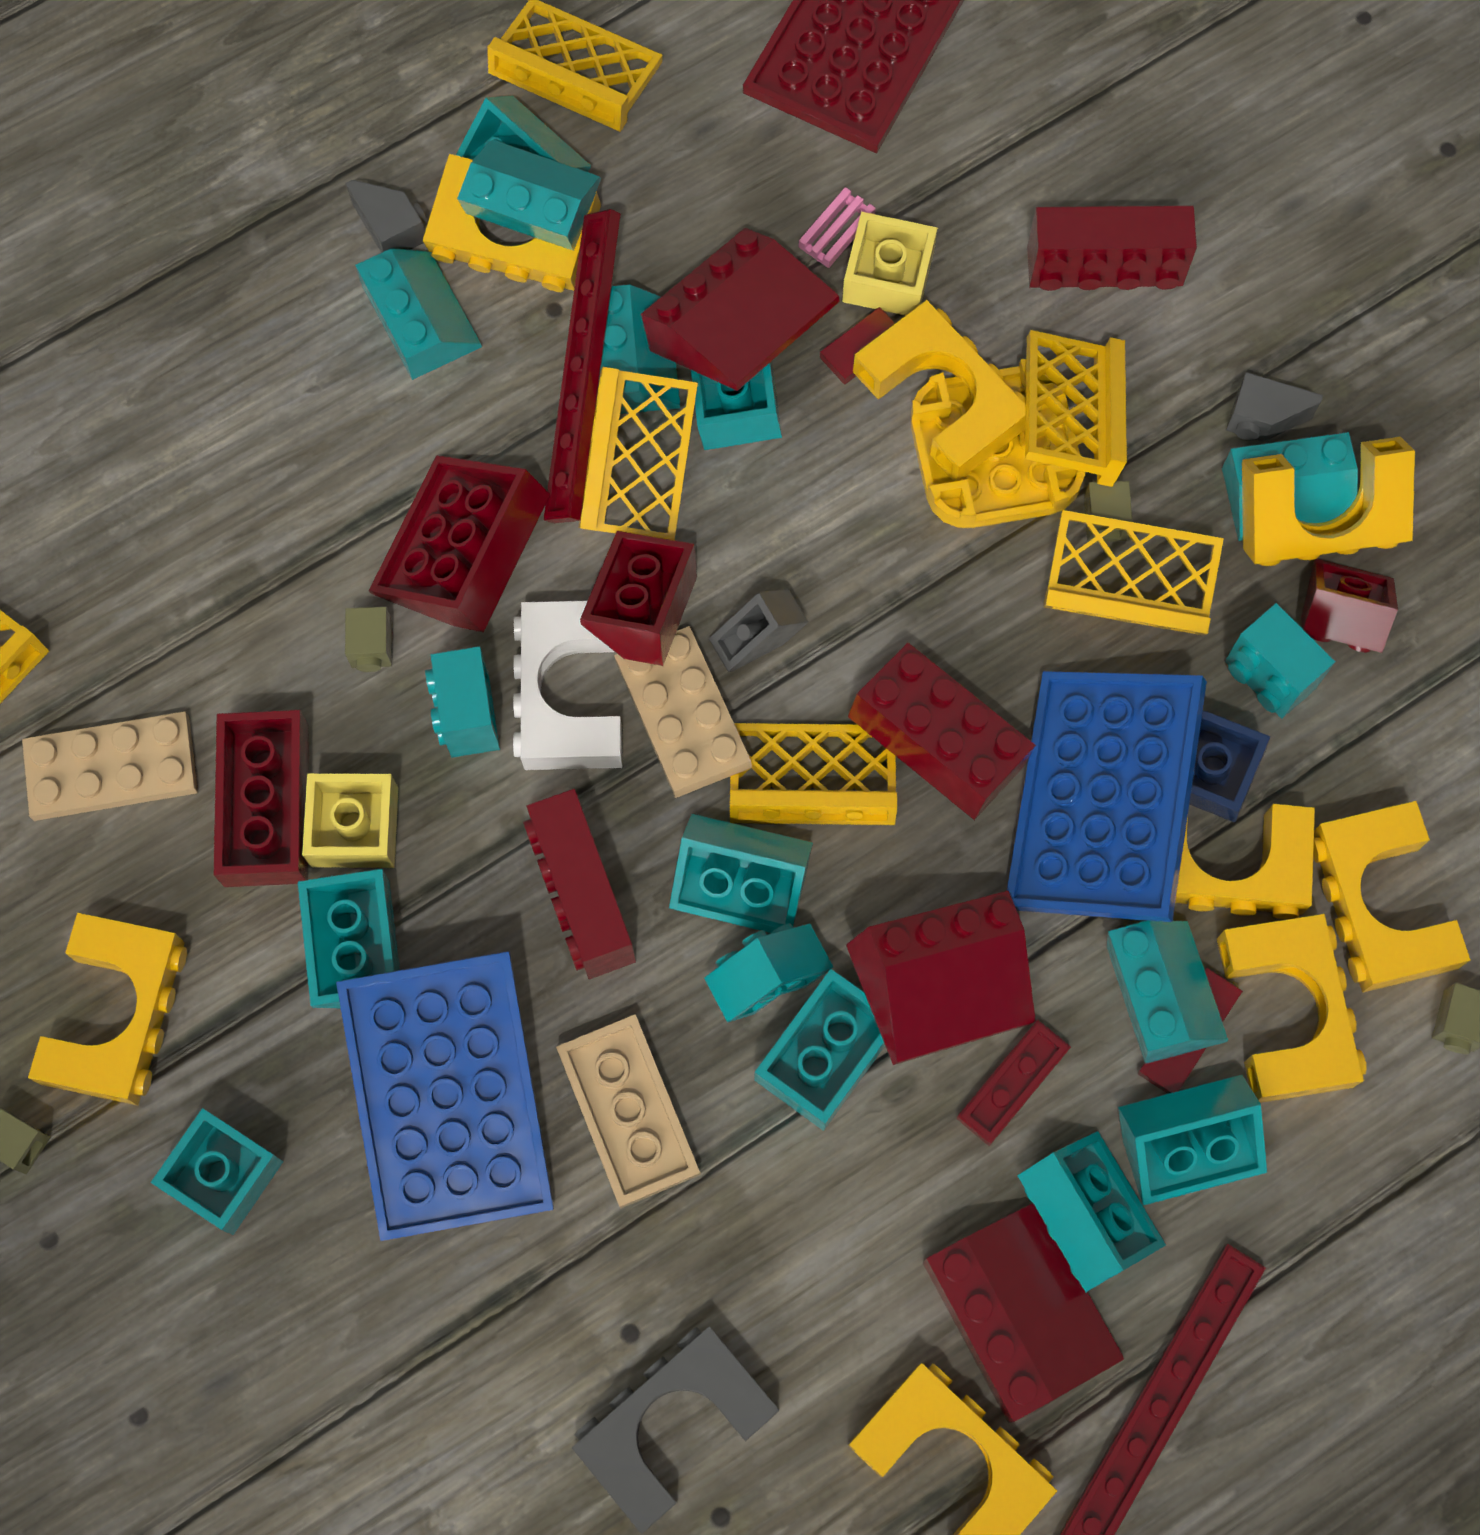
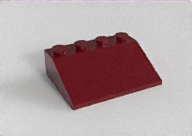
M744 228L641 313L651 352L738 391L837 305L840 299L835 291L776 240Z
M436 455L369 592L377 597L451 626L484 633L550 494L526 469Z
M1009 891L869 926L846 944L893 1065L1028 1026L1036 1022L1025 930Z
M1034 1203L959 1240L926 1258L923 1262L1008 1423L1019 1420L1124 1360L1121 1351L1090 1295L1084 1291L1079 1280L1074 1277L1070 1270V1265L1058 1244L1049 1235L1047 1226Z

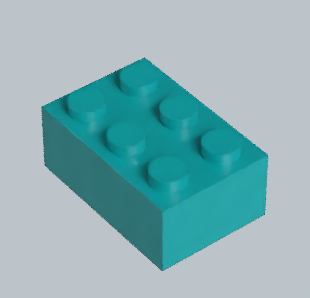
M830 969L754 1072V1081L823 1131L885 1047L865 993Z

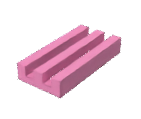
M845 187L801 237L798 247L827 268H830L855 239L861 211L875 214L876 208L871 204L868 206L863 204L864 199L858 195L856 198L853 197L851 191ZM845 205H848V207L830 226V228L824 233V235L817 241V243L814 246H812L811 244L824 231V229L830 224V222L837 216V214L843 209V207ZM858 212L860 214L859 217L825 255L822 250L840 232L854 213Z

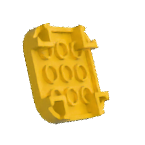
M1021 359L1019 366L999 369L1003 375L1004 382L1012 391H1018L1026 398V359ZM944 372L929 377V382L917 392L915 399L912 401L911 431L927 501L932 512L943 522L957 528H976L1051 515L1065 510L1076 500L1086 472L1025 459V430L960 481H953L930 456L932 440L970 409L973 404L971 393L960 378H945ZM1046 374L1037 378L1048 391L1057 387ZM1065 393L1055 397L1069 410ZM1046 404L1037 408V411L1048 422L1057 417ZM1064 423L1055 428L1067 441L1076 437ZM1045 434L1037 438V447L1049 450L1057 448ZM1074 447V449L1080 454L1079 447Z

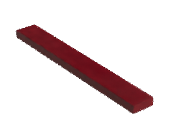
M612 209L584 215L547 489L550 496L546 502L544 521L554 524L581 520L621 213Z
M1226 1244L1059 1535H1115L1266 1267L1231 1245Z

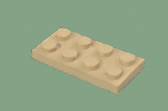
M690 626L676 631L663 666L627 660L618 654L614 655L616 664L675 798L752 768L749 755Z
M186 711L22 739L29 817L34 821L198 793L190 720Z
M636 1014L556 1047L620 1209L701 1175Z

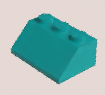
M513 95L485 98L456 153L457 156L473 160L491 140H495L586 172L591 168L587 161Z
M491 140L470 163L457 200L468 215L574 251L582 231L584 215H587L590 210L601 177Z
M389 249L355 266L362 288L411 379L414 380L481 348L482 345L436 260L431 256L432 253L427 251Z
M632 285L611 286L600 373L602 367L619 369L620 371L678 380L676 363L650 351L641 313L661 298V296ZM625 380L623 398L631 409L634 410L651 396L642 383ZM649 384L655 393L664 388V386ZM670 388L658 397L667 410L680 408L679 389ZM652 401L639 412L661 409L655 401ZM621 405L620 414L628 413L623 405Z
M1349 432L1231 449L1222 467L1238 541L1243 540V459L1282 454L1294 467V508L1296 518L1307 523L1327 522L1344 513L1357 496L1358 467Z
M691 814L681 839L669 908L756 930H765V932L769 933L788 923H791L794 927L813 842Z
M383 869L298 881L310 1006L312 1008L341 1009L337 981L400 970L390 881Z
M1147 920L1108 931L1106 947L1145 1064L1228 1042V1037L1188 921L1161 922Z
M1243 1075L1118 1107L1123 1144L1143 1205L1267 1173L1261 1103Z
M1098 1131L1053 1152L1017 1175L1024 1186L1027 1197L1034 1203L1044 1220L1049 1235L1058 1244L1070 1265L1072 1274L1079 1280L1085 1292L1166 1246Z

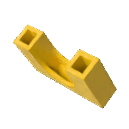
M449 154L423 237L425 246L432 253L431 256L438 261L452 264L454 260L465 262L473 270L482 273H490L491 269L504 272L507 278L517 282L525 283L527 279L542 282L541 285L555 292H563L564 288L574 291L582 231L574 251L538 238L518 246H503L490 241L480 231V218L466 214L457 200L470 163L473 160ZM597 191L588 214L600 211L601 203Z
M926 300L857 352L854 356L853 373L878 400L912 374L926 369H939L950 372L966 384L972 396V406L963 416L933 438L930 456L953 481H960L1025 430L1026 398L1018 391L1013 392L1004 382L1003 375L999 369L991 363L987 364L979 356L975 344L967 336H961L952 327L948 315L939 308L935 309Z
M1401 437L1361 442L1360 487L1358 494L1344 513L1323 523H1307L1296 518L1294 508V467L1282 454L1243 459V550L1254 564L1274 566L1282 560L1295 558L1314 560L1322 554L1335 552L1339 554H1354L1362 548L1378 547L1388 549L1396 547L1398 543L1413 541L1415 450Z
M1417 801L1322 823L1314 830L1313 860L1316 863L1320 862L1325 877L1322 879L1323 892L1327 901L1333 902L1338 917L1335 919L1336 932L1340 941L1346 942L1351 957L1348 959L1349 972L1355 983L1359 982L1362 993L1457 970L1471 961L1457 920L1412 931H1401L1389 928L1376 920L1363 902L1361 878L1368 864L1419 851L1430 840Z
M1272 804L1264 814L1263 853L1260 868L1254 875L1238 881H1226L1212 877L1194 862L1188 849L1186 824L1175 903L1189 904L1188 908L1194 911H1212L1214 907L1231 908V913L1236 915H1254L1256 911L1273 912V917L1278 919H1295L1299 915H1303L1312 906L1315 808Z
M77 913L65 954L78 963L127 974L131 978L136 990L137 1005L135 1014L128 1027L118 1037L100 1045H81L40 1036L28 1078L40 1085L138 1106L141 1095L145 1096L151 1085L152 1072L149 1070L153 1054L159 1053L163 1043L164 1031L160 1028L165 1012L169 1013L175 1001L176 992L172 986L176 972H181L186 962L187 948L184 947L185 942L176 933Z
M1325 914L1225 929L1217 938L1225 979L1272 972L1283 973L1294 977L1308 988L1315 999L1318 1009L1317 1029L1308 1044L1292 1049L1254 1054L1244 1061L1249 1086L1259 1102L1350 1089L1364 1081L1363 1075L1366 1074V1061L1363 1052L1360 1049H1356L1353 1033L1356 1032V1019L1353 1010L1346 1007L1343 994L1347 987L1346 977L1343 968L1336 965L1333 952L1337 948L1336 934L1331 925L1327 926Z
M920 1363L852 1439L848 1446L880 1477H883L922 1434L939 1428L952 1429L965 1434L977 1444L984 1455L988 1468V1484L979 1505L953 1535H1020L1057 1492L1050 1484L1054 1476L1036 1459L1033 1458L1030 1463L1025 1461L1015 1451L1020 1444L1002 1427L999 1426L996 1431L991 1429L982 1420L986 1412L968 1395H965L962 1400L948 1388L952 1380L933 1363L929 1368Z

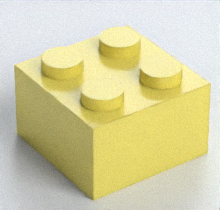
M861 211L844 278L842 302L872 309L880 307L883 311L905 316L921 305L934 254L938 228Z
M307 773L302 855L311 867L394 868L398 786L391 774Z

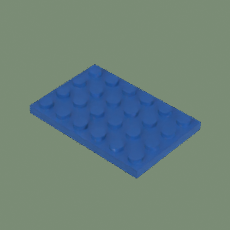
M1043 671L1031 741L1036 746L1028 759L1007 891H1009L1017 911L1173 922L1207 684L1203 676Z
M510 951L337 981L380 1241L553 1210L554 1203Z

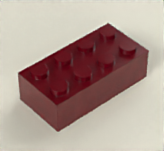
M1194 206L1036 207L1027 246L1029 288L1053 291L1061 287H1079L1082 290H1095L1099 287H1118L1122 290H1132L1137 287H1157L1162 290H1169L1177 286H1183L1197 249Z
M908 642L856 694L848 715L852 721L973 820L985 810L1020 772L1036 746Z
M300 710L217 714L214 876L224 887L298 884V881L308 880V862L302 855L307 773H309V724Z
M575 789L526 805L530 819L523 821L534 855L537 856L542 853L544 855L537 862L548 893L557 891L558 896L551 898L562 932L568 930L572 932V935L566 937L565 940L576 971L585 968L587 977L590 980L636 963L630 937Z

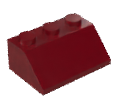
M617 531L581 615V625L623 659L663 666L697 579L695 544Z

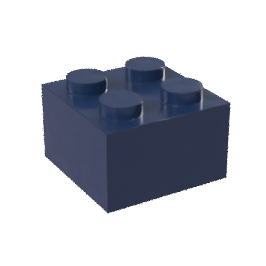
M1203 710L1189 805L1236 823L1271 736Z

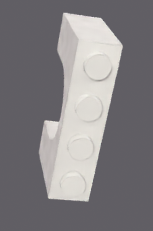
M587 601L521 602V616L514 617L515 641H521V655H514V678L521 679V693H514L513 708L514 717L521 718V732H514L513 750L514 757H521L524 770L623 768L620 716H566L553 710L541 696L544 676L549 668L561 658L576 653L614 652L581 625L580 618Z

